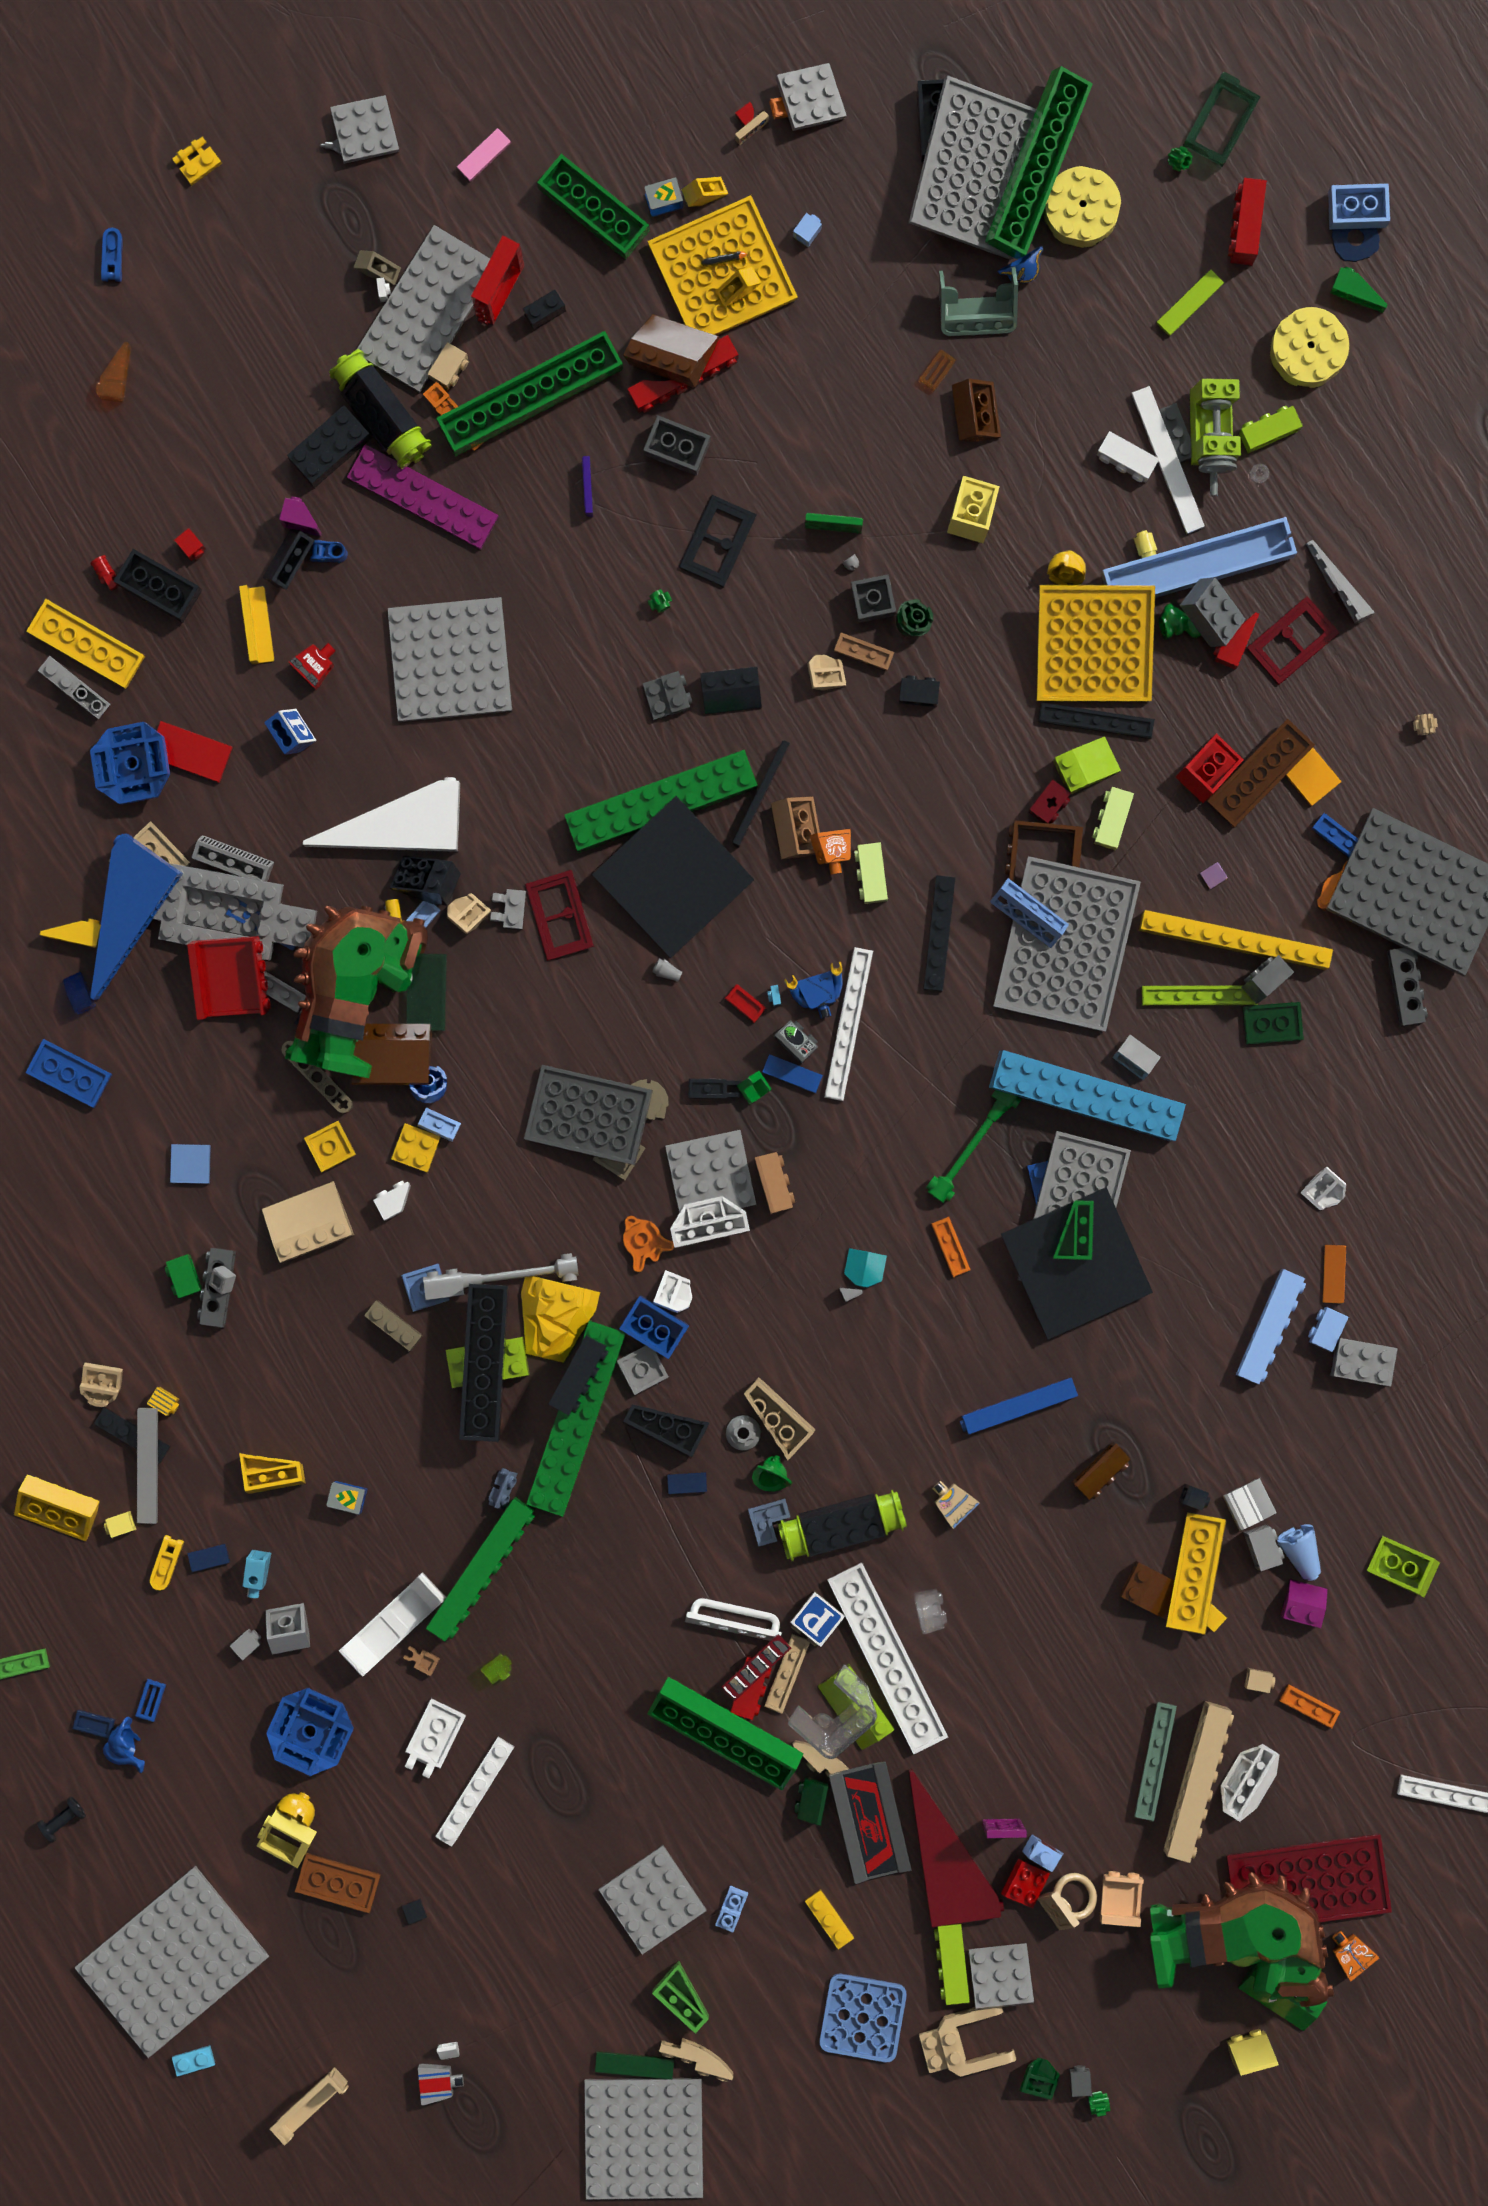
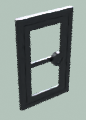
M712 495L679 567L724 587L757 514ZM717 509L743 520L733 543L729 538L720 540L706 533ZM704 537L721 544L724 550H729L719 573L693 562Z

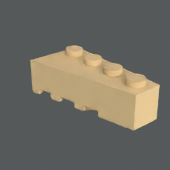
M759 1377L744 1393L767 1430L775 1439L778 1447L784 1453L786 1459L789 1460L814 1433L815 1429Z

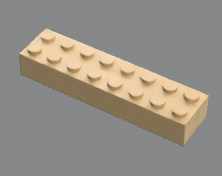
M1204 1701L1163 1849L1168 1857L1190 1863L1191 1858L1194 1859L1196 1856V1840L1201 1838V1822L1206 1819L1208 1811L1205 1809L1207 1801H1211L1213 1791L1210 1789L1212 1782L1215 1783L1217 1780V1764L1222 1762V1746L1227 1743V1728L1232 1725L1234 1715H1231L1232 1711L1225 1706Z

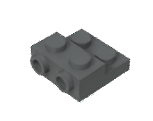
M679 671L643 683L654 721L690 710L689 704L693 702L690 693H686L684 686L687 685L684 674L680 675Z

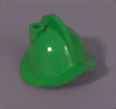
M779 1456L767 1458L762 1466L758 1465L753 1471V1483L759 1489L773 1492L791 1486L792 1481L787 1478L786 1468L781 1463Z

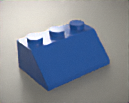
M640 1295L619 1329L669 1359L690 1325Z

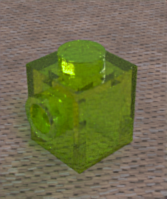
M500 1653L484 1665L481 1670L493 1685L499 1679L503 1682L511 1675L509 1672L512 1670L510 1666L512 1662L507 1655L502 1656Z

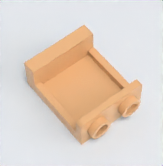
M1108 1871V1874H1103L1100 1910L1101 1924L1141 1926L1140 1908L1144 1879L1139 1877V1874L1128 1873V1876H1124L1116 1871Z

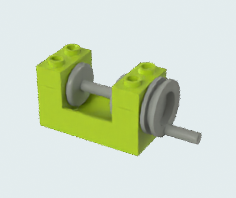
M1201 379L1190 389L1191 465H1200V472L1210 473V496H1218L1217 473H1228L1236 470L1237 465L1235 463L1237 458L1241 456L1240 436H1233L1232 405L1240 399L1239 379Z

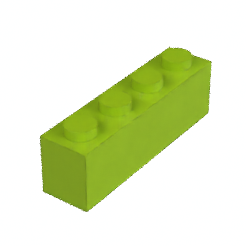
M961 1923L937 1926V1929H934L935 1941H939L940 1948L936 1949L937 1961L941 1960L942 1968H938L939 1980H943L944 1985L943 1988H940L941 2000L945 1999L946 2005L970 2003Z

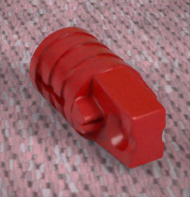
M103 555L94 559L90 564L96 571L101 584L106 583L111 591L118 588L113 579L116 577V574L109 565L106 556Z

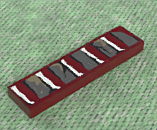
M778 1633L735 1673L722 1688L736 1701L792 1649L791 1646Z

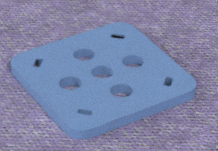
M841 1973L833 1975L829 1983L820 2035L821 2048L830 2053L881 2062L893 2061L897 2054L906 2002L905 1988L897 1983ZM845 1984L846 1988L840 1991L839 1988ZM865 1993L872 1996V2000L868 2004L861 2001V1996ZM892 1993L896 1999L892 2000L889 1995ZM842 2009H846L850 2013L849 2017L845 2020L840 2019L838 2016L839 2011ZM866 2013L869 2019L867 2022L861 2023L857 2019L858 2015ZM880 2016H885L888 2019L886 2026H879L877 2024V2019ZM857 2032L865 2034L863 2042L855 2041L854 2036ZM833 2035H834V2037H835L836 2040H837V2041H835V2042H834L833 2039L831 2038V2036H833ZM884 2045L887 2046V2047H886L885 2049H883V2050L880 2049V2048L883 2047Z

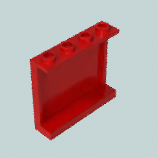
M259 936L195 940L187 944L197 1020L210 1016L255 1013L265 1015L269 1011L271 1004L266 993L268 981L264 977L266 964L262 960L263 943L260 941Z

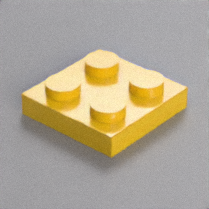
M339 1121L304 1138L321 1172L356 1155Z
M405 1123L391 1159L428 1173L441 1137Z

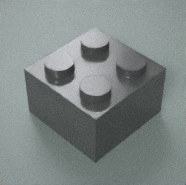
M889 574L851 582L850 587L858 623L896 615Z
M1279 955L1274 959L1270 957L1244 979L1246 983L1241 988L1258 1004L1290 977L1294 971Z

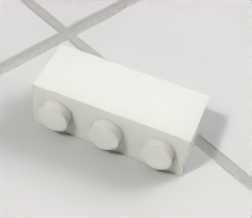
M1110 431L1097 453L1102 462L1106 464L1110 462L1116 466L1115 468L1122 473L1128 472L1133 475L1132 478L1138 482H1147L1159 461V458Z

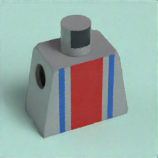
M419 2064L418 2066L421 2105L451 2098L453 2096V2087L464 2086L463 2074L452 2075L451 2066Z

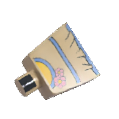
M939 1481L932 1488L940 1496L935 1501V1504L953 1529L979 1504L976 1499L955 1484L947 1488Z

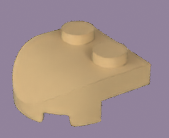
M84 1363L82 1383L80 1385L81 1395H84L88 1403L93 1406H107L116 1399L120 1392L123 1369Z

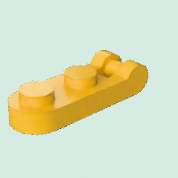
M165 1535L150 1577V1584L154 1589L163 1590L170 1584L184 1541L179 1539L176 1541L171 1539V1536ZM168 1546L175 1548L173 1553L167 1552Z

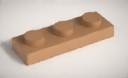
M840 633L834 652L888 671L894 655L893 651L844 633Z

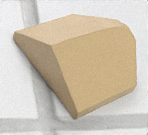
M815 655L807 663L812 689L828 690L846 686L842 660L834 659L827 655Z
M472 893L455 899L447 906V918L465 934L475 930L491 912Z

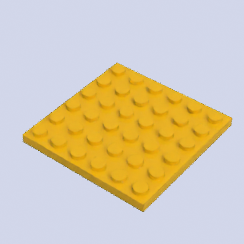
M751 195L647 241L686 326L713 335H719L798 299ZM737 251L747 253L746 257L738 261L733 260L708 266L701 264L702 260L710 257L734 254ZM753 267L762 283L750 294L724 307L715 291L738 270Z
M1039 585L1037 701H1152L1155 586Z

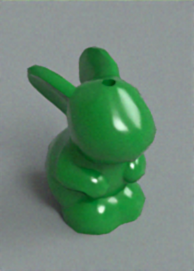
M1167 604L1164 607L1159 618L1160 632L1164 640L1173 636L1174 633L1175 635H1180L1184 631L1193 638L1202 636L1181 609L1172 604Z

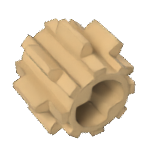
M1433 714L1418 715L1415 722H1413L1414 731H1417L1418 735L1436 733L1435 729L1438 727L1437 718H1434Z

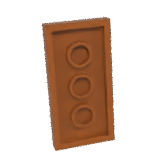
M306 1853L295 1892L370 1913L381 1874Z

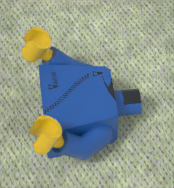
M839 962V968L835 969L833 968V963H831V971L799 981L792 975L793 981L791 983H788L786 978L784 982L789 988L793 999L803 1008H809V1010L818 1009L820 1019L831 1016L828 1005L834 1004L836 999L840 997L843 986L842 964Z

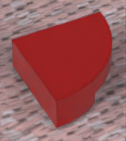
M751 102L735 113L744 126L754 119V108Z

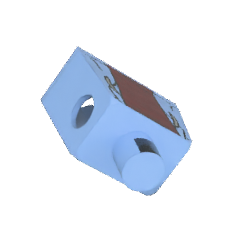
M1031 1835L1022 1850L1029 1859L1051 1872L1055 1870L1064 1854L1034 1835Z

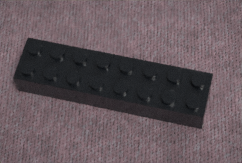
M469 1284L459 1440L500 1441L509 1286Z

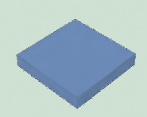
M171 1144L170 1183L210 1184L211 1145Z
M439 1264L402 1275L413 1312L450 1300L449 1297L426 1300L423 1277H427L428 1272L438 1271V1275H442Z

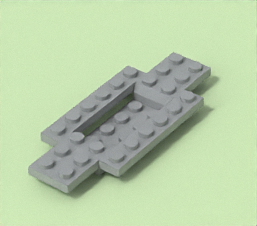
M171 864L182 872L183 875L153 918L161 920L158 939L186 945L195 940L259 936L260 941L263 943L262 959L271 960L274 942L304 948L305 942L311 936L306 926L316 923L317 910L282 904L283 884ZM239 900L246 903L247 907L241 906ZM228 909H232V914L242 918L246 922L243 924L235 920L233 917L226 915ZM248 911L251 914L250 918L245 919L243 913Z

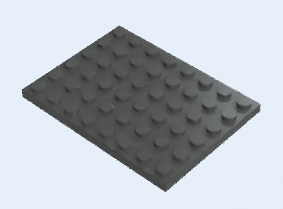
M1372 808L1326 910L1464 977L1488 926V863Z

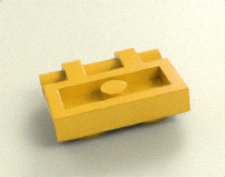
M203 136L198 140L194 139L190 142V146L184 150H179L177 155L172 158L176 165L181 161L184 162L185 165L179 169L191 186L222 164L211 147H208L206 150L201 148L207 143ZM197 151L199 155L189 160L188 156Z

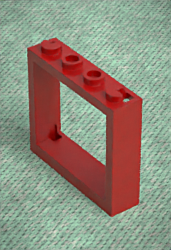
M502 236L471 295L477 320L487 325L488 323L494 325L524 268L520 244L505 236Z

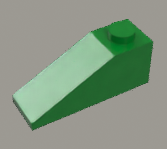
M1341 267L1330 292L1331 294L1381 313L1385 311L1388 304L1354 269L1349 267Z

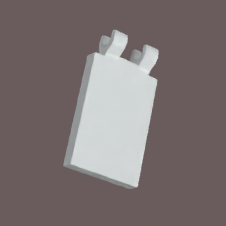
M431 1698L405 1751L410 1754L405 1767L412 1770L416 1760L427 1765L422 1775L430 1778L435 1766L441 1768L466 1715Z

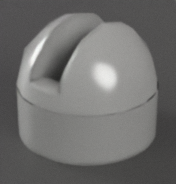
M854 554L845 560L843 565L848 570L853 571L855 568H858L859 560Z

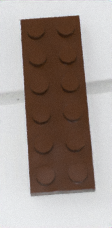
M1287 718L1207 802L1235 828L1315 744Z

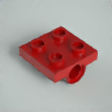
M1018 1859L1001 1894L1033 1908L1050 1873Z

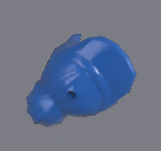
M126 1717L111 1732L108 1742L103 1747V1754L106 1759L114 1764L133 1765L139 1773H142L145 1761L133 1756L135 1752L133 1739L135 1738L137 1741H140L141 1738L130 1727L132 1718Z

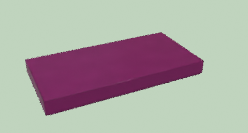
M1020 1819L982 1820V1828L987 1838H1027L1026 1829Z

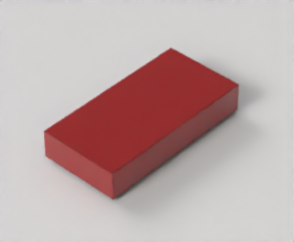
M738 984L725 998L753 1023L767 1009Z

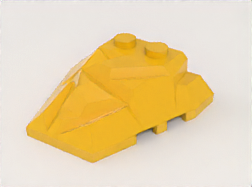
M535 1276L525 1277L521 1299L526 1354L564 1363L589 1320L596 1312L600 1292Z

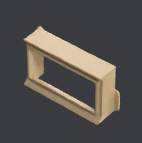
M334 2067L280 2117L270 2130L285 2146L294 2136L293 2132L336 2092L342 2095L349 2086H346L348 2081Z

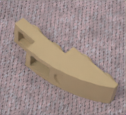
M797 1740L792 1743L794 1748L804 1753L803 1757L808 1761L806 1765L813 1772L817 1770L821 1773L826 1768L827 1771L825 1773L829 1777L833 1773L849 1769L842 1761L820 1747Z
M682 2038L681 2045L661 2041L659 2052H662L663 2056L668 2058L680 2057L681 2061L686 2063L696 2062L695 2070L700 2075H715L718 2080L725 2082L728 2079L733 2080V2071L728 2065L702 2045Z

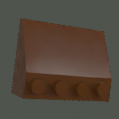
M652 314L632 337L623 356L630 366L696 388L719 340V336Z
M365 1023L363 1041L358 1040L356 1042L353 1055L371 1064V1073L369 1078L351 1075L352 1085H429L432 1048L431 1025Z

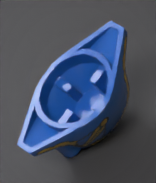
M1042 246L998 270V273L1008 275L1011 281V267H1015L1018 282H1032L1039 274V258L1043 251Z

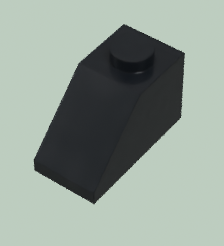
M1185 1484L1178 1502L1203 1511V1508H1207L1210 1497H1208V1492Z

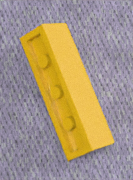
M247 585L239 586L249 661L251 664L273 662L274 652L265 588L263 586L248 588Z

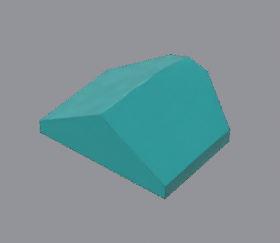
M849 1248L844 1274L857 1286L869 1287L882 1281L887 1256Z

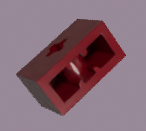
M1052 779L1030 808L1029 813L1042 823L1048 824L1051 822L1053 824L1059 816L1057 811L1060 807L1065 808L1071 799L1068 797L1071 793ZM1054 800V806L1049 808L1047 801Z

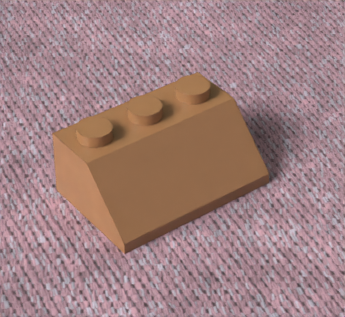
M785 798L771 803L781 859L815 855L810 835L820 833L814 798Z
M777 1152L755 1157L770 1214L793 1208L792 1204L795 1203L793 1192H788L787 1185H790L788 1175L783 1174L781 1168L785 1166L782 1155L778 1156Z

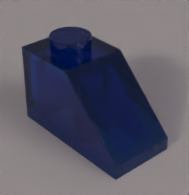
M81 972L63 979L67 996L75 1013L81 1014L96 1007L94 1000L90 998L91 993Z

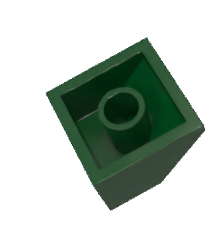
M804 1778V1782H800L798 1793L801 1794L800 1802L796 1801L794 1809L798 1819L821 1826L828 1790L827 1782Z

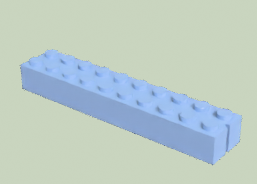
M1284 517L1107 568L1102 571L1101 577L1104 585H1154L1155 598L1194 587L1199 579L1216 577L1219 580L1294 558L1297 551L1293 538H1288L1291 531L1287 518Z

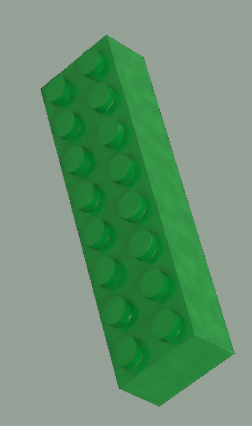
M517 1497L512 1500L427 1626V1630L443 1641H446L448 1638L452 1640L459 1630L457 1627L458 1623H463L470 1614L468 1608L470 1606L474 1607L481 1596L478 1594L480 1590H486L492 1581L489 1578L491 1574L495 1575L503 1565L500 1562L503 1557L507 1558L513 1550L511 1544L514 1541H519L524 1533L522 1530L524 1525L528 1526L534 1519L535 1515L532 1513L535 1509Z
M670 1677L666 1679L647 1713L649 1716L780 1790L784 1789L804 1754Z

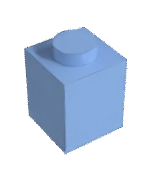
M806 213L794 229L793 237L809 247L822 229L821 220L813 214L810 216Z

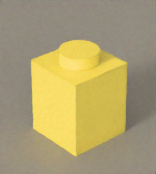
M131 1511L105 1519V1531L107 1535L110 1534L111 1538L136 1530Z

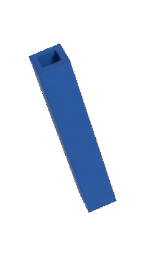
M1070 1377L961 1415L963 1420H960L963 1432L967 1431L968 1434L1077 1397L1078 1394Z

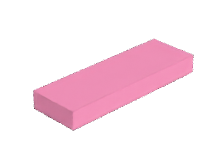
M497 128L457 166V169L471 182L511 144V141Z

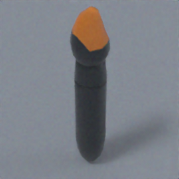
M737 251L734 254L710 257L702 260L701 264L708 266L733 260L738 261L746 257L747 253Z

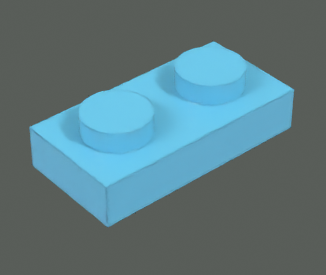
M210 2045L172 2057L177 2076L215 2066Z

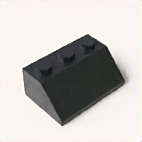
M757 667L700 673L705 715L762 708Z

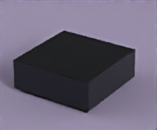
M421 1898L402 1905L408 1924L428 1917Z

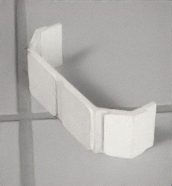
M422 1572L405 1590L342 1647L339 1652L363 1677L437 1608L446 1597Z

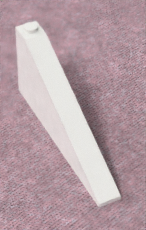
M446 777L444 780H439L303 841V845L305 847L458 852L460 782L456 781V778Z

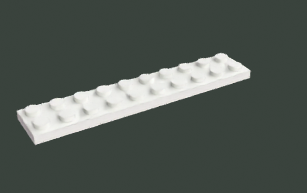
M862 1562L827 1579L913 1754L948 1738Z

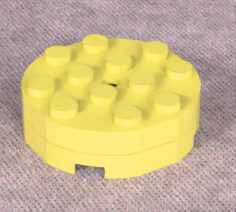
M1083 166L1067 169L1056 177L1043 211L1045 223L1053 232V236L1064 244L1082 248L1094 246L1104 238H1107L1114 230L1120 210L1121 197L1114 181L1101 170Z
M1316 307L1298 309L1280 322L1272 337L1270 351L1272 364L1283 379L1294 386L1299 385L1309 388L1322 386L1337 375L1343 367L1349 352L1348 334L1332 313Z

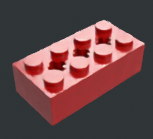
M1244 177L1242 183L1238 184L1234 201L1237 202L1232 214V219H1235L1230 231V238L1233 239L1228 248V256L1231 257L1230 263L1253 266L1256 260L1267 180Z

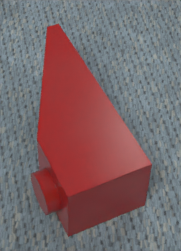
M1255 613L1247 619L1226 646L1215 648L1213 654L1216 655L1214 661L1233 669L1238 667L1259 613Z

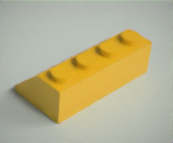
M27 1475L18 1490L14 1515L87 1541L97 1515L99 1501L37 1477Z

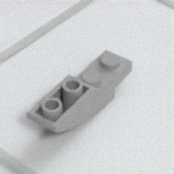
M51 656L38 669L41 674L99 719L110 706L105 699Z

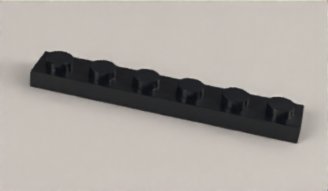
M936 875L924 990L943 992L956 877Z

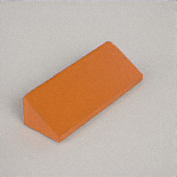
M1325 1245L1323 1303H1344L1346 1246Z

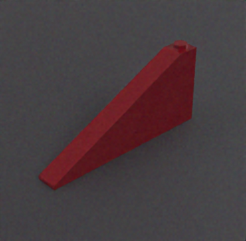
M908 1769L931 1926L937 1927L1001 1917V1912L1004 1911L1003 1900H999L998 1895L913 1769Z

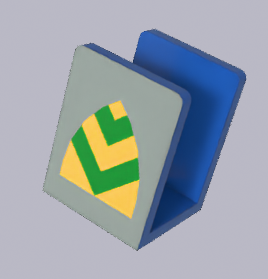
M676 177L645 186V197L652 217L683 208V199Z
M335 1481L331 1485L327 1507L361 1514L368 1489Z

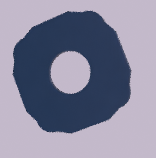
M1377 228L1332 229V240L1335 250L1345 261L1355 262L1369 258L1379 249L1380 238ZM1359 230L1363 233L1364 241L1361 245L1353 246L1348 242L1347 236L1350 231Z

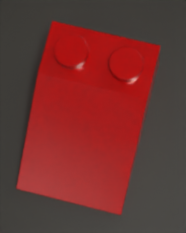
M1216 733L1177 774L1176 778L1204 803L1244 759Z

